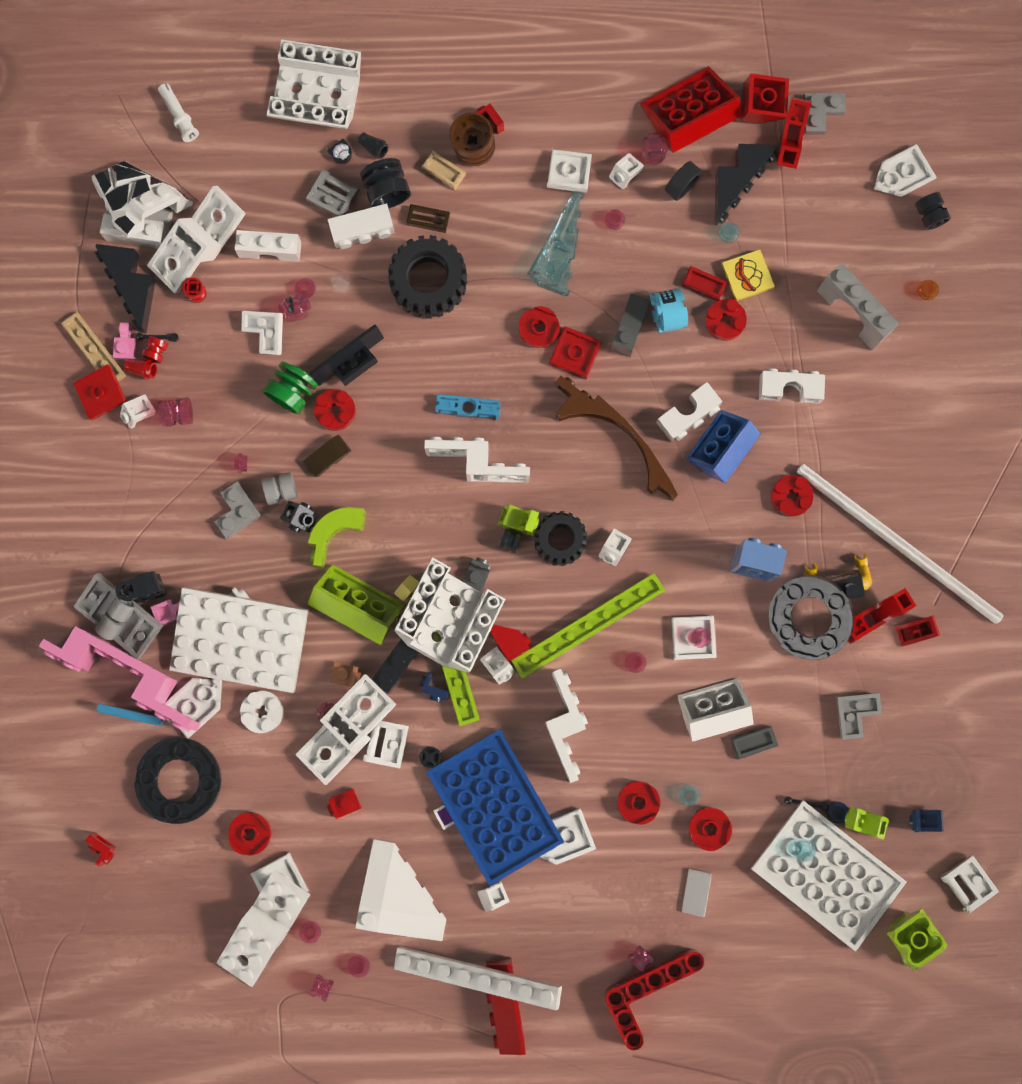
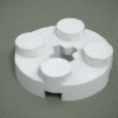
M257 691L250 693L244 699L240 708L241 722L252 732L267 733L280 725L284 715L283 706L279 698L271 692ZM265 706V711L268 713L259 718V714L256 711Z

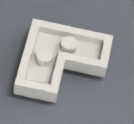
M242 311L241 331L260 333L259 353L281 355L283 313Z

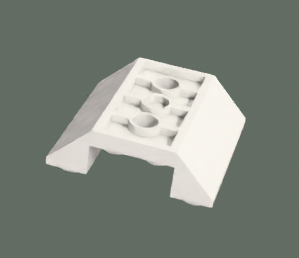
M281 39L278 54L280 68L274 97L270 96L267 117L347 129L353 119L359 87L361 52ZM295 85L302 87V90L298 93L291 91ZM338 91L341 93V97L333 99L331 94Z
M432 557L394 631L407 646L445 667L470 672L505 599L489 589L481 593L448 574L451 569L449 566ZM450 597H456L459 600V605H451ZM432 632L440 634V642L432 640Z

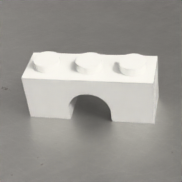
M237 230L235 251L239 258L259 259L260 255H273L278 257L279 261L300 262L301 240L298 234Z
M766 369L761 373L759 379V400L780 401L783 397V388L793 386L799 391L800 403L820 404L824 400L825 375H821L817 371H808L805 374L799 373L797 370L778 372L777 369Z
M708 382L689 397L690 402L694 406L693 414L683 415L674 406L658 418L656 424L670 442L675 439L680 441L688 434L686 432L691 427L696 429L704 422L703 418L707 415L712 417L720 410L719 406L723 401Z

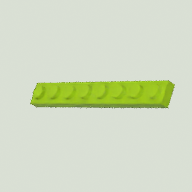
M655 573L511 662L521 678L524 679L666 590Z

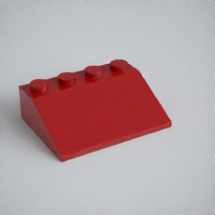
M709 66L640 103L659 137L672 153L742 116L740 97Z

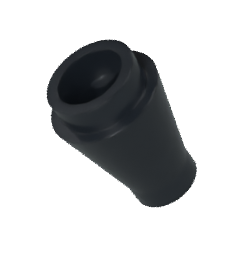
M365 132L358 138V143L374 158L382 159L387 154L389 146L385 140L368 135Z

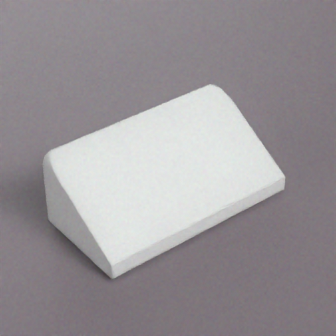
M693 869L688 870L681 912L705 917L711 873Z

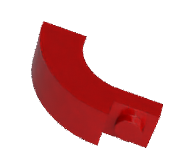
M791 97L787 118L782 129L777 165L797 169L812 101Z

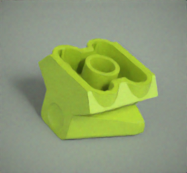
M922 908L912 913L905 912L890 923L891 929L887 932V935L899 950L905 966L909 965L912 970L921 968L942 953L947 947L943 936L940 935Z

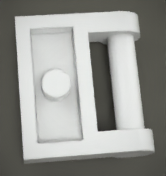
M380 721L371 731V740L369 741L367 754L364 755L363 761L401 768L409 726ZM382 727L386 728L381 757L379 758L375 757L380 728Z
M973 855L968 856L958 865L940 876L942 881L949 885L963 905L962 909L966 914L971 913L999 892ZM957 875L961 877L974 895V900L970 901L954 877Z

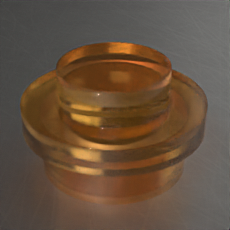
M925 280L918 287V294L924 300H933L939 293L937 283L932 280Z

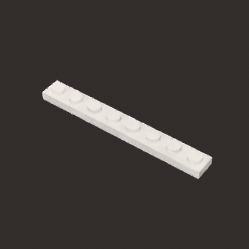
M402 946L397 948L395 970L552 1010L559 1009L562 990L560 985Z

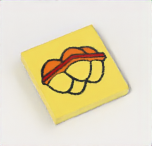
M761 250L725 261L721 264L736 301L774 289L775 287Z

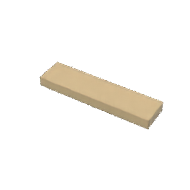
M78 311L61 323L96 370L108 364L111 365L118 382L127 376Z

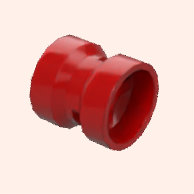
M188 278L183 283V292L191 302L200 303L204 301L207 291L198 278Z
M149 336L147 340L148 348L143 350L141 356L161 364L163 359L161 353L167 350L169 344L161 339Z

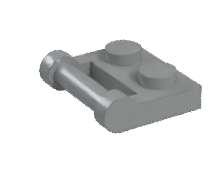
M323 170L307 195L306 200L338 217L346 214L353 200L357 197L360 188L354 185L350 186L331 176L330 172ZM327 182L348 193L345 197L324 186V183Z

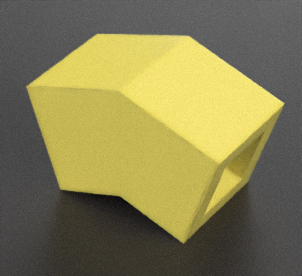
M409 575L394 594L404 602L415 591L419 582Z

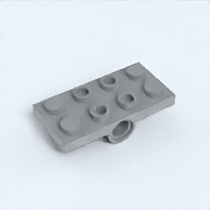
M100 573L95 574L73 607L96 625L95 631L99 636L107 640L116 641L136 659L141 658L163 625L133 600L128 602L120 600L116 595V586Z

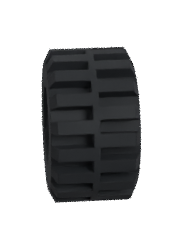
M560 511V513L552 512L551 515H546L538 523L535 530L534 542L538 555L545 562H550L554 566H565L566 564L574 563L576 559H579L586 547L587 532L585 531V526L578 517L575 518L570 512L566 514L564 513L565 511ZM561 527L570 531L573 536L572 545L566 550H556L551 547L548 542V535L551 530Z

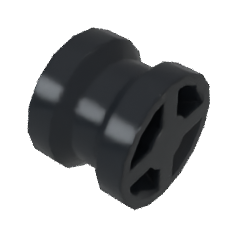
M505 529L499 549H509L511 553L515 554L522 534H514L510 530Z
M426 747L420 752V762L424 767L434 768L441 761V753L435 747Z

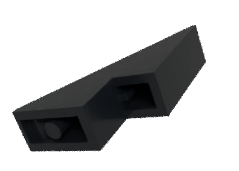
M738 144L736 167L718 166L715 174V225L725 222L729 216L727 212L731 207L735 209L742 200L740 196L743 193L747 194L754 185L752 183L756 177L759 179L766 170L764 168L768 162L772 164L778 156V153L775 152L777 145Z
M96 244L97 251H95V254L100 263H105L107 268L104 271L110 280L114 279L116 285L113 287L119 297L123 296L126 301L123 303V306L128 314H133L135 320L132 322L138 332L142 330L144 333H147L155 280L151 275L136 273L139 254L135 249Z

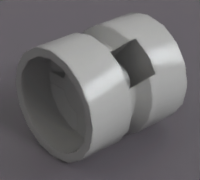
M291 472L280 474L278 479L273 476L262 479L263 491L268 505L280 503L281 499L288 501L298 498Z

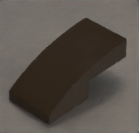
M336 435L307 457L304 463L315 477H319L333 464H337L351 452V449L340 435Z

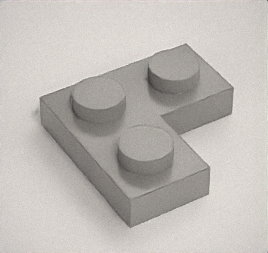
M805 93L804 100L812 101L804 134L824 135L826 132V116H844L846 113L845 93Z
M237 481L221 492L231 511L214 522L228 540L262 516Z
M880 693L836 697L841 740L864 738L861 716L882 715Z

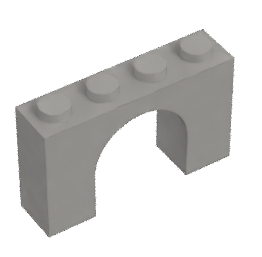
M843 263L827 275L817 290L830 306L838 299H841L857 312L864 326L858 336L871 350L885 340L899 325L894 317Z

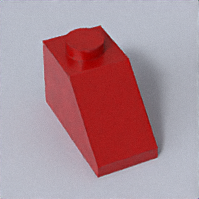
M493 624L490 634L509 663L530 650L529 644H531V641L526 633L521 634L519 630Z

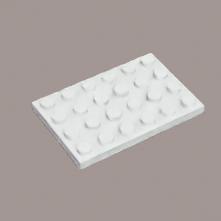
M183 587L169 670L294 693L309 609Z
M801 800L750 868L854 951L859 948L907 883V881L803 800Z

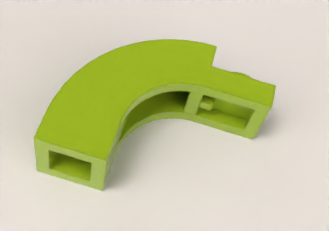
M355 507L340 508L328 513L318 521L308 541L310 546L316 547V550L313 549L311 553V562H314L313 565L316 568L324 569L327 547L334 535L342 531L363 532L366 516L365 509Z

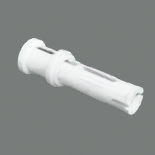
M166 83V86L165 84L160 85L158 92L172 114L174 125L176 128H179L182 134L181 138L184 142L196 139L199 132L193 127L191 117L183 111L168 83Z

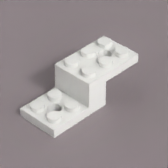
M213 186L192 218H183L176 221L147 266L174 293H180L183 283L191 277L200 262L213 261L246 213L218 186ZM218 210L222 214L220 221L216 219V212ZM172 258L176 261L175 269L171 267Z
M430 437V440H425L427 456L467 457V482L529 483L530 467H526V464L518 463L513 464V467H505L503 463H493L492 466H488L489 446L488 441H484L483 438H472V441H463V438L453 437L451 440H442L441 437Z
M559 669L554 671L552 676L568 713L545 722V725L568 781L572 783L579 780L577 775L581 773L575 761L571 762L569 755L572 754L568 742H563L562 739L585 730V724H588L584 712L579 713L576 705L579 704V700L575 691L571 693L568 687L571 681L567 672L563 673Z
M365 674L320 720L324 726L296 753V756L324 785H327L371 740L368 734L397 704ZM364 699H370V709L362 710L360 707L361 702ZM324 749H330L331 757L328 760H322L321 752Z
M274 870L253 906L241 919L219 957L217 964L253 987L271 956L286 937L311 894ZM278 896L283 897L286 903L280 902ZM241 955L245 956L248 961H244Z

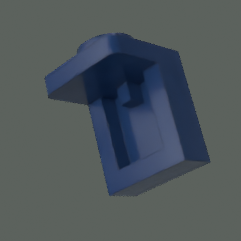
M428 672L427 676L423 675L420 687L423 688L422 693L430 695L429 699L441 703L442 699L447 700L449 691L430 686L433 673Z
M913 810L912 814H910V827H913L914 832H944L943 810Z

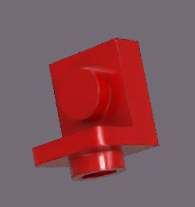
M491 104L481 106L475 111V113L481 114L489 120L492 130L494 129L497 134L504 131V121Z
M354 789L328 799V811L331 817L335 816L336 819L362 809Z
M96 832L89 834L85 840L89 844L88 848L97 854L102 853L95 865L99 867L109 864L115 855L113 851L116 846Z

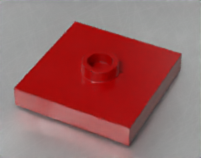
M107 364L73 383L89 420H95L127 402L111 365Z

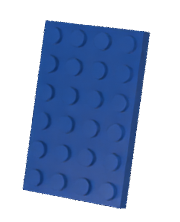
M501 730L494 732L426 772L489 886L564 843L563 838Z

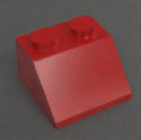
M750 73L743 82L741 121L762 124L786 119L788 114L789 78Z

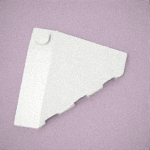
M374 839L355 928L442 941L446 924L445 916L442 912L439 913L432 903L434 901L425 887L422 888L415 878L416 873L408 861L404 862L397 852L399 851L397 845L393 842Z

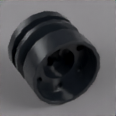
M396 158L375 161L364 167L360 172L364 188L368 190L367 197L371 208L387 204L389 209L404 203L411 196L407 180L403 178L404 171L401 162Z

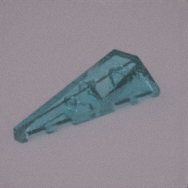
M577 191L573 192L527 273L539 287L562 296H568L570 291L567 289L568 279L572 278L570 265L571 260L575 258L579 231L576 228L577 218L581 217V211H579L580 199L584 197L582 192Z

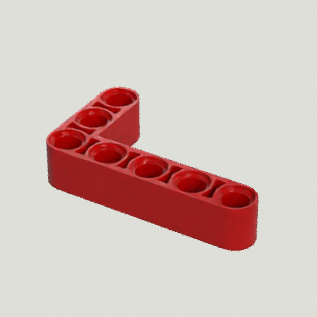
M695 949L686 950L606 989L604 994L605 1001L628 1049L633 1051L639 1050L644 1043L643 1035L629 1004L700 971L705 961L699 951ZM691 955L698 956L699 961L696 965L691 966L688 964V959ZM672 964L679 965V971L675 975H671L668 972ZM654 973L660 976L659 981L656 984L649 983V976ZM632 983L640 984V989L637 993L629 992V986ZM618 992L621 995L619 1001L615 1003L609 1001L610 994ZM621 1013H628L630 1015L626 1023L618 1021ZM635 1033L639 1035L636 1043H629L627 1041L630 1034Z

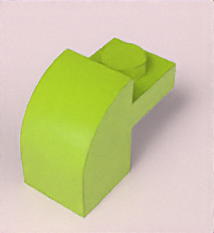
M504 505L497 525L521 534L533 536L539 523V512L523 510L512 505Z
M851 806L845 816V828L884 840L889 819Z

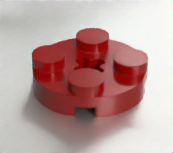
M735 299L718 300L707 311L705 318L706 328L713 337L716 336L723 341L733 340L740 336L746 326V312ZM723 315L731 318L728 325L725 322H721Z
M543 306L527 310L519 321L520 337L531 347L548 348L555 342L560 331V324L556 314L551 309ZM539 322L543 323L545 330L537 332L534 325H538Z
M330 389L317 396L314 414L317 421L326 429L340 431L347 428L354 419L356 406L346 391ZM333 405L341 408V410L337 411V415L329 412Z
M797 475L782 477L771 491L773 507L787 517H797L805 513L811 507L814 497L812 487L807 482V479ZM790 491H793L797 494L795 501H792L791 498H787V495L790 494Z
M639 781L631 782L624 786L618 795L617 802L621 816L630 823L638 825L647 824L654 820L661 804L657 790L648 783ZM636 797L644 799L643 808L639 809L638 806H633Z
M706 807L697 810L691 817L688 831L692 842L697 847L706 851H716L729 842L732 836V825L723 811L717 808ZM709 823H713V827L716 828V831L712 832L711 835H707V831L704 830L705 826H708Z
M255 812L238 815L231 822L228 840L235 852L251 856L261 853L268 847L273 833L270 823L264 816ZM247 828L249 830L254 829V839L245 838L247 834L245 830Z

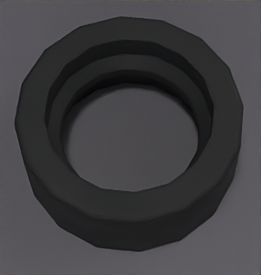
M688 161L670 179L665 187V191L676 201L680 200L698 181L702 170L692 161Z

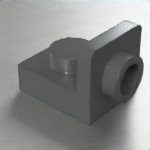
M478 557L476 560L471 559L463 582L476 590L483 591L491 570L488 561Z

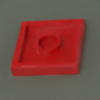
M564 326L549 365L587 380L602 341Z

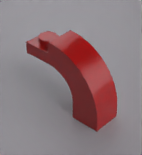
M904 588L855 615L854 628L848 640L851 644L871 631L916 607L907 589Z

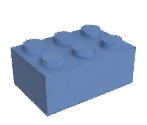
M756 538L745 539L735 548L729 572L771 582L781 576L787 550L782 549V546L779 544L769 543V545L761 544V540Z

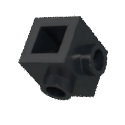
M288 501L280 520L288 523V528L297 533H300L301 530L309 533L315 524L318 514L311 511L312 506L304 502L298 504Z

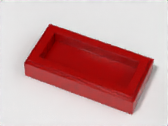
M692 266L689 267L682 283L683 287L716 301L720 300L727 285V281Z

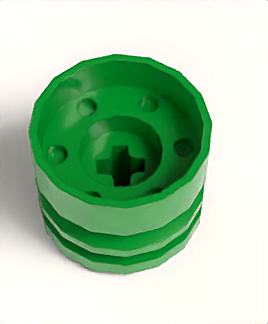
M281 361L278 367L282 371H274L275 376L280 381L277 382L269 379L262 392L284 409L299 415L306 404L300 395L310 397L312 392L309 389L315 390L318 384L299 367Z

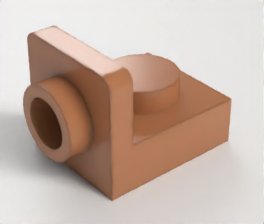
M335 662L330 682L352 688L362 678V672H359V667Z

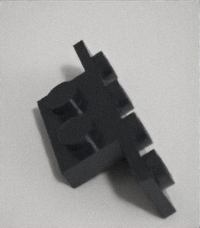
M377 325L371 326L310 371V375L318 386L334 375L346 386L378 362L369 351L370 348L384 339Z

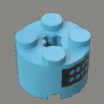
M680 288L650 294L652 306L654 305V310L651 311V318L653 323L656 322L658 334L684 329L688 326L687 307L683 305L682 301L685 298Z

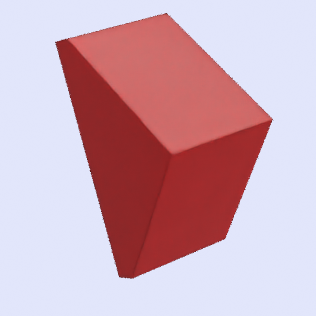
M934 615L895 627L902 647L940 636Z

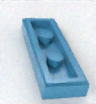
M98 704L97 707L99 713L162 726L165 720L155 715L106 704Z

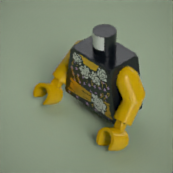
M864 553L863 559H858L857 555L854 556L855 566L858 570L824 577L840 586L849 599L865 596L864 590H867L872 584L869 568L867 567L868 559L866 553ZM812 564V569H808L805 566L804 575L817 576L818 566Z

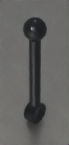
M137 333L135 335V338L139 341L148 339L149 336L158 339H171L173 342L179 340V336L176 333L171 335H143L142 333Z
M787 796L784 802L787 805L791 803L799 804L801 800L792 799L790 796ZM805 801L810 806L820 807L821 810H827L829 807L827 802Z

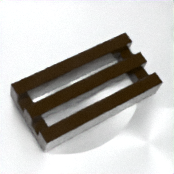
M410 204L406 225L446 233L450 212ZM413 211L444 217V219L434 218L426 215L424 216L419 214H413ZM412 219H417V220H422V221H427V222L442 224L443 226H441V225H436V224H431V223H426V222H421V221H416V220H412Z

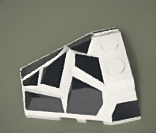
M125 160L92 175L91 180L100 198L104 199L107 212H110L114 226L127 238L144 230V219L168 206L178 213L193 205V201L180 189Z

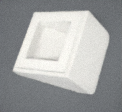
M502 882L478 891V896L486 912L510 902Z

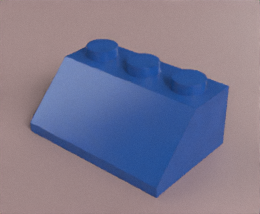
M720 410L688 454L686 460L711 478L726 483L761 433L750 420Z

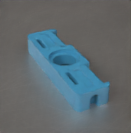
M437 395L435 410L438 415L439 412L453 415L457 413V417L475 419L478 416L491 419L495 417L496 421L499 419L500 401ZM466 402L474 405V409L470 413H466L462 409L463 404Z

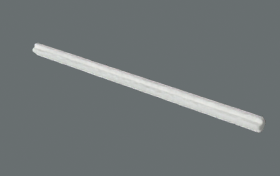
M805 464L799 467L796 472L799 476L805 477L808 483L990 621L997 624L1002 620L1003 614L837 488Z

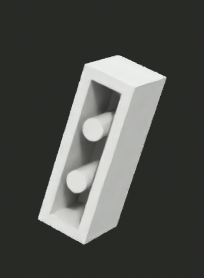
M387 204L328 219L336 249H347L356 243L366 244L371 239H384L395 233Z

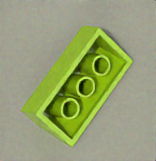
M333 564L314 586L308 601V605L380 645L390 633L405 606L402 602Z

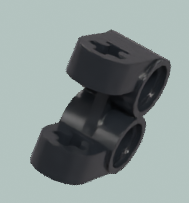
M155 571L146 572L135 578L123 581L118 584L115 590L120 600L127 602L133 600L137 604L166 595L161 576L156 574Z

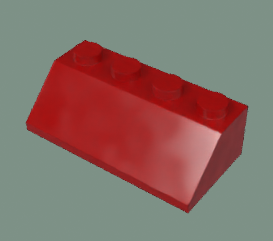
M512 958L486 962L487 968L514 974ZM486 993L487 1004L492 1003L493 1012L489 1013L491 1026L496 1028V1035H493L494 1048H499L500 1055H526L519 1002Z

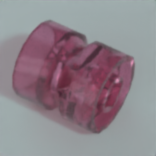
M189 397L177 398L175 403L169 399L159 400L158 413L162 427L173 426L176 422L180 425L193 423V409Z

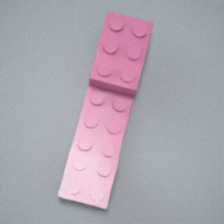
M75 626L63 647L45 639L40 643L39 647L45 650L43 654L62 662L63 665L78 672L81 669L89 671L98 654L108 659L113 657L112 662L127 669L132 667L130 671L142 677L131 698L137 700L135 703L137 706L151 712L155 710V716L169 722L173 720L172 725L183 731L189 732L190 729L197 731L201 723L165 704L177 683L176 680L91 633Z

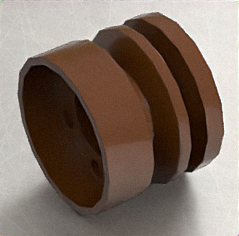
M473 112L465 113L453 122L450 129V139L457 159L468 166H480L487 163L495 151V139L489 120L483 115Z

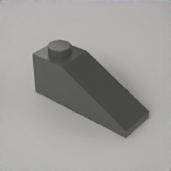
M630 294L611 351L631 357L650 302L649 299Z

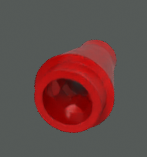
M127 359L124 364V370L148 380L156 376L157 364L151 359Z

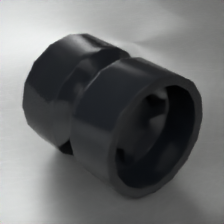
M940 192L929 194L915 203L919 215H923L922 222L926 230L940 227L951 219L947 208L942 207L944 201Z

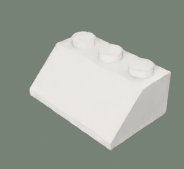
M162 209L144 219V230L129 238L114 226L112 216L106 210L103 214L100 234L106 241L158 249L170 232L173 210Z
M738 678L677 695L692 742L754 724L750 702Z

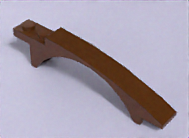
M560 376L555 382V387L569 398L557 411L555 418L559 421L577 417L597 418L610 422L622 429L632 438L643 455L648 475L647 491L652 495L658 489L674 501L678 494L670 478L649 446L627 420L599 395L594 400H591V395L585 390L580 391L577 389L574 381L568 377Z

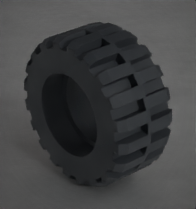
M424 235L418 236L416 241H413L411 238L407 240V246L400 245L397 248L398 254H393L391 258L392 264H389L388 267L389 284L399 306L402 305L403 310L407 313L413 312L414 316L419 318L421 315H425L426 319H432V315L437 314V317L444 316V311L447 310L450 313L454 310V305H459L462 301L461 296L465 295L467 284L466 265L461 253L457 252V248L453 244L449 246L448 240L441 238L438 241L436 236L430 235V239H424ZM424 262L437 263L446 270L447 281L437 291L430 293L417 291L409 283V274L412 269Z

